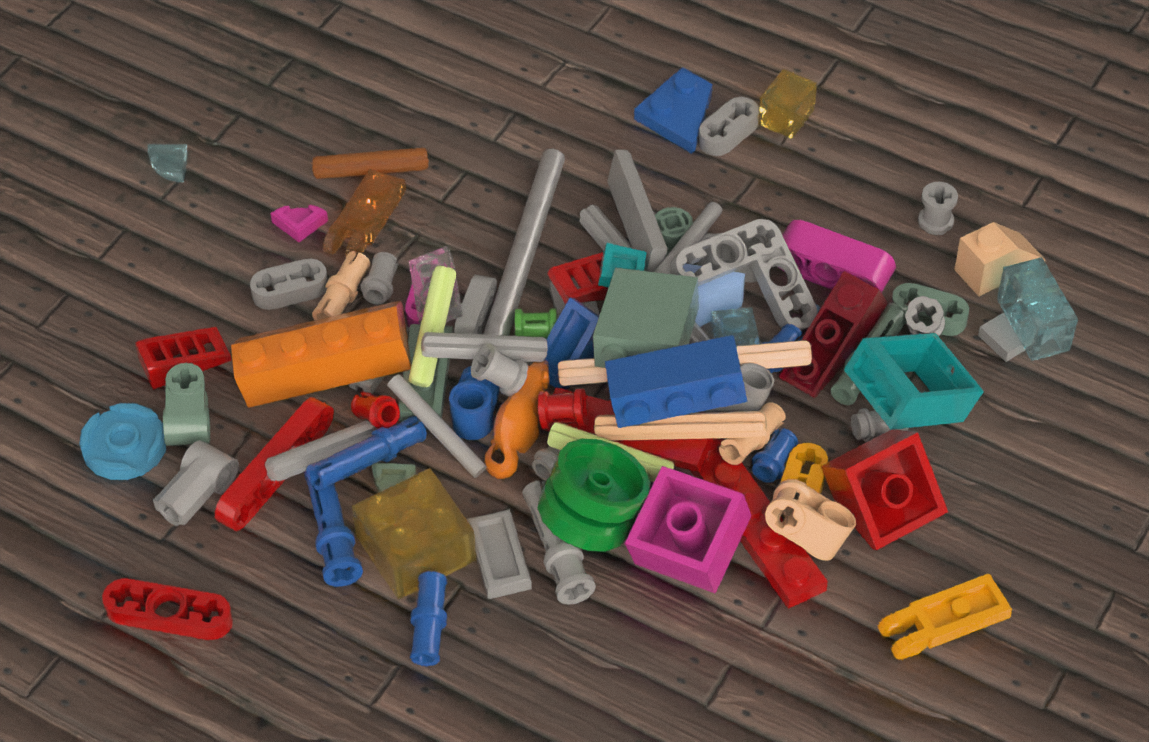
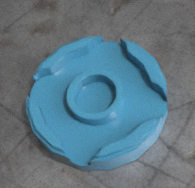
M119 403L109 406L110 411L104 412L101 415L97 412L90 417L81 430L79 445L85 464L96 475L110 480H129L139 477L157 466L166 453L163 423L158 419V415L148 407L136 403Z

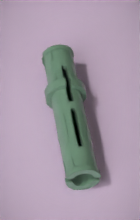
M898 303L887 304L883 314L866 338L880 337L882 333L885 334L884 337L898 336L903 326L907 323L905 318L907 309ZM852 352V353L848 356V358L846 359L845 364H844L845 367H846L847 363L849 362V360L851 359V357H852V355L854 354V352ZM843 371L838 381L831 388L833 398L844 405L854 404L860 393L858 387L845 371Z

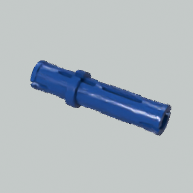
M411 416L393 427L378 428L372 431L371 434L373 436L347 447L330 457L308 465L306 468L307 478L311 485L320 481V483L315 485L314 489L322 491L326 487L380 461L389 462L397 457L398 452L425 441L427 433L424 424L421 421L418 422L416 416Z

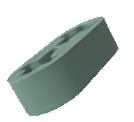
M916 283L901 284L893 291L891 303H898L907 310V302L917 297L926 296L936 299L942 306L945 318V328L941 335H958L965 330L969 306L963 298ZM925 311L918 314L919 322H923L926 327L933 324L932 316H928ZM948 312L954 313L952 315V318H948L945 316Z

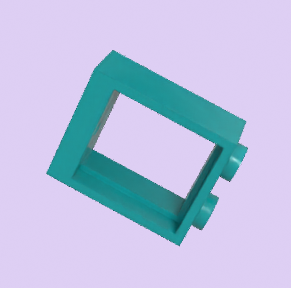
M936 333L863 338L844 368L846 374L891 430L964 422L984 392ZM952 366L954 367V373H953V374H952V372H951ZM915 371L931 392L920 393L904 372Z

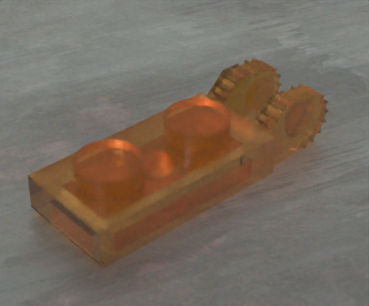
M369 169L337 220L332 224L329 232H327L323 240L324 252L332 255L335 254L347 237L351 240L347 244L345 257L349 252L355 251L354 261L358 253L363 254L367 246L373 244L405 194V180Z

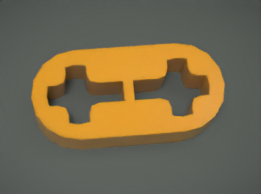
M802 443L794 447L789 454L781 482L788 479L799 480L821 494L825 482L821 466L828 462L826 451L814 443ZM806 461L814 462L810 467L809 474L801 473L802 466Z

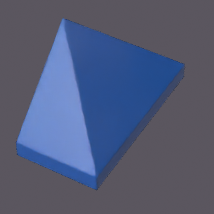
M569 298L546 339L548 352L545 360L548 361L549 384L555 388L558 387L565 390L571 386L560 385L558 363L564 360L594 358L593 334L599 319L598 314L575 298Z

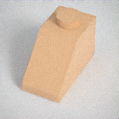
M992 222L960 238L955 271L978 296H981L1043 266L1045 258L1021 233Z

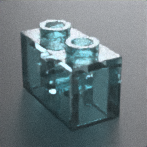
M1040 257L1003 267L997 301L1031 361L1070 351L1078 318L1043 258Z

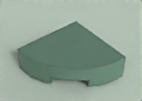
M395 463L373 464V479L380 495L396 506L412 509L417 474L416 465Z

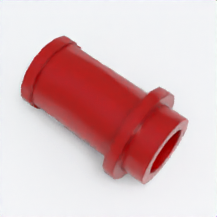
M360 392L362 397L357 394L354 396L351 402V411L357 418L368 420L376 428H389L398 421L400 409L394 398L387 395L377 397L369 392Z

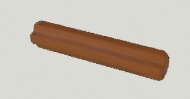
M426 148L315 156L312 160L313 175L316 179L421 171L428 169L429 166Z

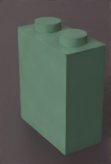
M615 268L593 334L595 367L606 368L605 361L689 344L699 309L698 277Z

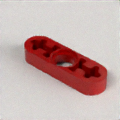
M122 578L111 582L105 588L102 595V601L108 618L119 625L204 640L222 638L231 630L233 625L229 602L225 597L215 593ZM126 597H132V601H126L123 607L117 606L116 602H123ZM172 601L180 605L179 610L169 617H161L155 613L157 607L164 602ZM141 606L146 607L145 612H142ZM189 607H193L194 612L189 611ZM212 612H218L219 616H213L210 622H204L203 617L206 618Z

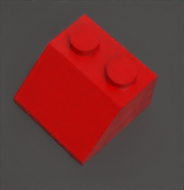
M890 430L821 466L834 501L843 505L854 515L856 519V526L854 528L873 550H878L948 513L918 432Z

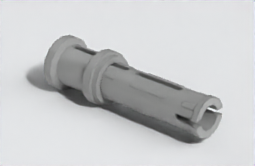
M539 481L531 482L526 485L522 494L545 547L546 554L543 562L547 572L553 574L556 581L555 593L558 601L568 605L582 602L589 598L596 588L593 577L586 574L582 561L584 556L582 550L555 536L542 522L537 507L540 493L546 481H542L541 486Z

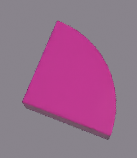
M308 205V208L292 209L289 206H283L271 212L272 223L297 242H301L328 221L327 211L314 205Z

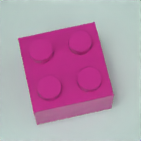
M662 466L625 545L635 565L716 594L751 518V513L744 494Z

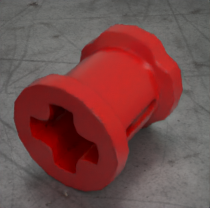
M584 388L575 389L574 393L550 395L548 391H540L538 395V415L542 429L550 430L555 422L563 424L577 423L578 426H586L588 424V402Z

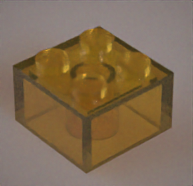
M431 468L352 506L356 537L398 600L418 590V576L421 573L433 571L447 576L476 561L474 530Z

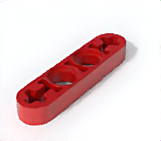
M310 397L303 402L223 493L216 505V521L234 531L243 529L285 481H271L265 467L267 459L322 438L332 423L334 417L333 407L314 397Z

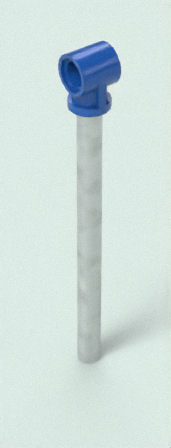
M547 149L542 154L483 335L509 336L515 318V309H518L565 161L562 152L556 149ZM471 366L463 370L458 384L451 390L449 404L451 424L454 432L460 438L478 440L487 436L493 429V412L500 389L499 386L486 379L480 381L473 378Z

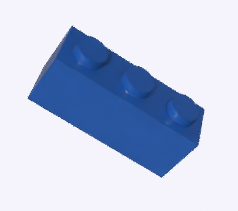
M734 335L605 361L610 399L618 428L748 402Z

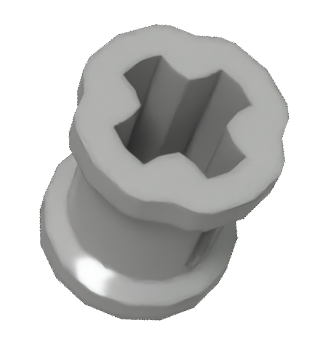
M945 182L927 184L923 188L921 195L924 209L919 212L918 224L928 234L943 235L953 228L954 216L951 211L957 204L958 193L952 185Z
M926 296L917 297L909 303L905 318L910 333L912 335L936 333L940 336L945 328V318L940 303L936 299ZM925 311L928 316H932L933 324L926 327L923 322H919L918 314Z
M491 343L484 345L472 362L471 375L473 378L480 381L486 379L499 386L502 394L509 397L517 393L527 379V363L520 359L515 361L500 353L496 345Z

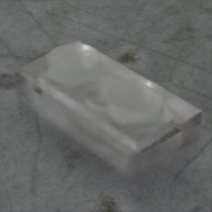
M446 246L409 261L417 317L420 324L435 267L445 266L455 270L453 256ZM457 278L455 279L446 322L463 316Z

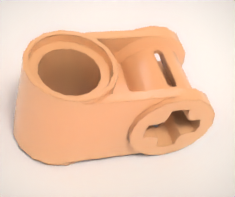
M793 479L785 480L776 487L773 500L769 503L765 512L766 522L773 531L803 547L812 556L825 561L832 560L856 526L854 515L843 505L829 500L808 487L804 482ZM796 492L799 493V497L797 500L794 499ZM781 514L785 516L783 522H780L779 520Z

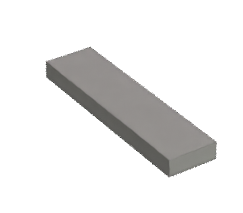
M615 150L607 182L632 249L647 252L644 271L654 272L665 259L667 246L631 154L628 150Z

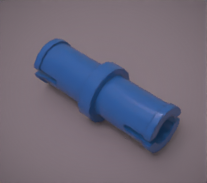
M428 571L418 576L417 606L412 610L410 619L411 624L414 626L410 659L413 663L421 666H433L439 663L441 630L447 625V613L443 610L447 585L446 576L439 572Z

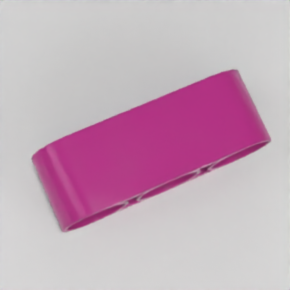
M793 220L782 234L803 279L831 290L843 271H846L876 287L882 293L896 268L892 256L882 249L803 220Z

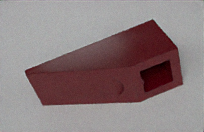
M843 271L802 340L809 341L811 346V363L808 366L784 367L779 375V379L815 399L842 368L848 356L856 351L862 339L867 337L888 304L881 291L852 274Z

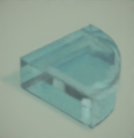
M148 144V155L154 171L165 179L184 182L188 160L187 145Z

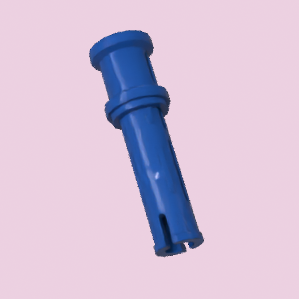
M305 471V480L309 487L319 531L315 545L317 552L323 555L325 563L322 570L324 581L334 587L350 585L362 576L363 568L361 562L355 558L353 551L356 543L355 536L344 524L335 484L326 487L322 491H317L314 487L320 481L311 485Z

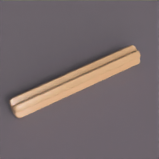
M762 411L703 412L618 428L615 415H599L595 418L594 431L595 435L611 441L749 438L766 435L767 419Z

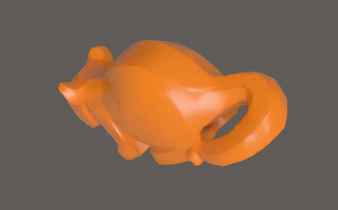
M547 360L529 364L527 379L522 388L517 393L508 397L497 411L493 428L494 439L491 440V447L485 453L484 463L487 466V472L497 479L510 478L516 472L518 466L517 451L519 453H526L539 436L538 395L540 391H545L549 386L550 378ZM499 448L504 455V461L501 463H497L492 459L495 450Z

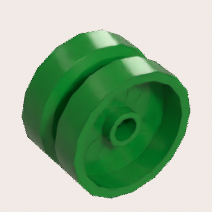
M582 438L568 442L559 451L552 467L551 476L546 480L540 493L537 508L542 522L561 540L587 551L605 552L620 547L628 538L635 523L636 515L642 509L649 494L650 480L640 462L624 449L600 439Z

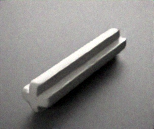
M426 332L422 337L421 351L424 357L474 359L484 345L491 343L499 348L502 355L513 361L520 359L525 362H542L547 357L548 345L547 340L543 337Z
M363 421L268 458L265 462L267 475L271 481H282L305 472L308 465L330 457L347 447L373 436L371 434L372 431L378 428L372 426L369 421Z

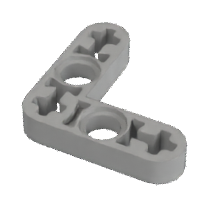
M757 219L686 247L670 263L671 274L698 277V286L750 266L780 328L785 324H793L803 332L810 327L817 315L816 304L779 228L770 220ZM755 235H765L768 242L765 245L757 243L746 249L745 243L749 242ZM718 244H727L732 247L735 252L734 263H724L719 259L716 253ZM705 257L707 264L703 265L695 273L684 271L683 265L686 262L694 264ZM771 267H780L785 271L788 278L786 286H777L771 281L769 276ZM790 290L794 291L795 294L792 297L788 296L783 301L781 300L780 296H784ZM801 309L804 316L800 319L798 317L791 318L789 311Z

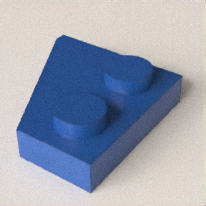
M682 67L634 109V120L693 154L697 148L700 125L705 120V111L709 107L712 97V84Z

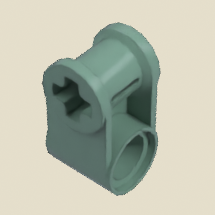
M192 363L177 364L168 371L165 379V408L163 410L166 446L190 445L199 440L210 443V417L203 371L199 366Z

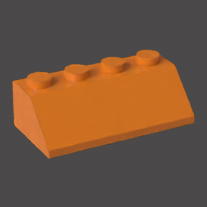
M401 300L242 337L231 345L234 379L248 408L411 370L412 366Z

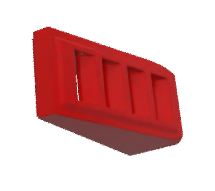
M603 252L549 269L547 274L565 305L570 297L575 298L580 303L605 300L608 287L598 285ZM571 278L576 280L580 288H576Z
M217 327L151 337L135 342L139 361L153 390L166 385L165 379L168 371L177 364L192 363L199 366L202 371L232 361L231 355ZM211 342L215 351L206 352L203 345ZM195 348L198 354L190 355L188 350ZM177 354L181 355V357L174 358L173 356Z

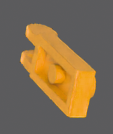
M986 574L911 602L909 607L883 618L877 626L882 636L890 637L905 632L915 624L918 631L899 638L891 647L895 658L903 660L910 656L918 655L927 646L930 649L1009 619L1012 608L992 576Z

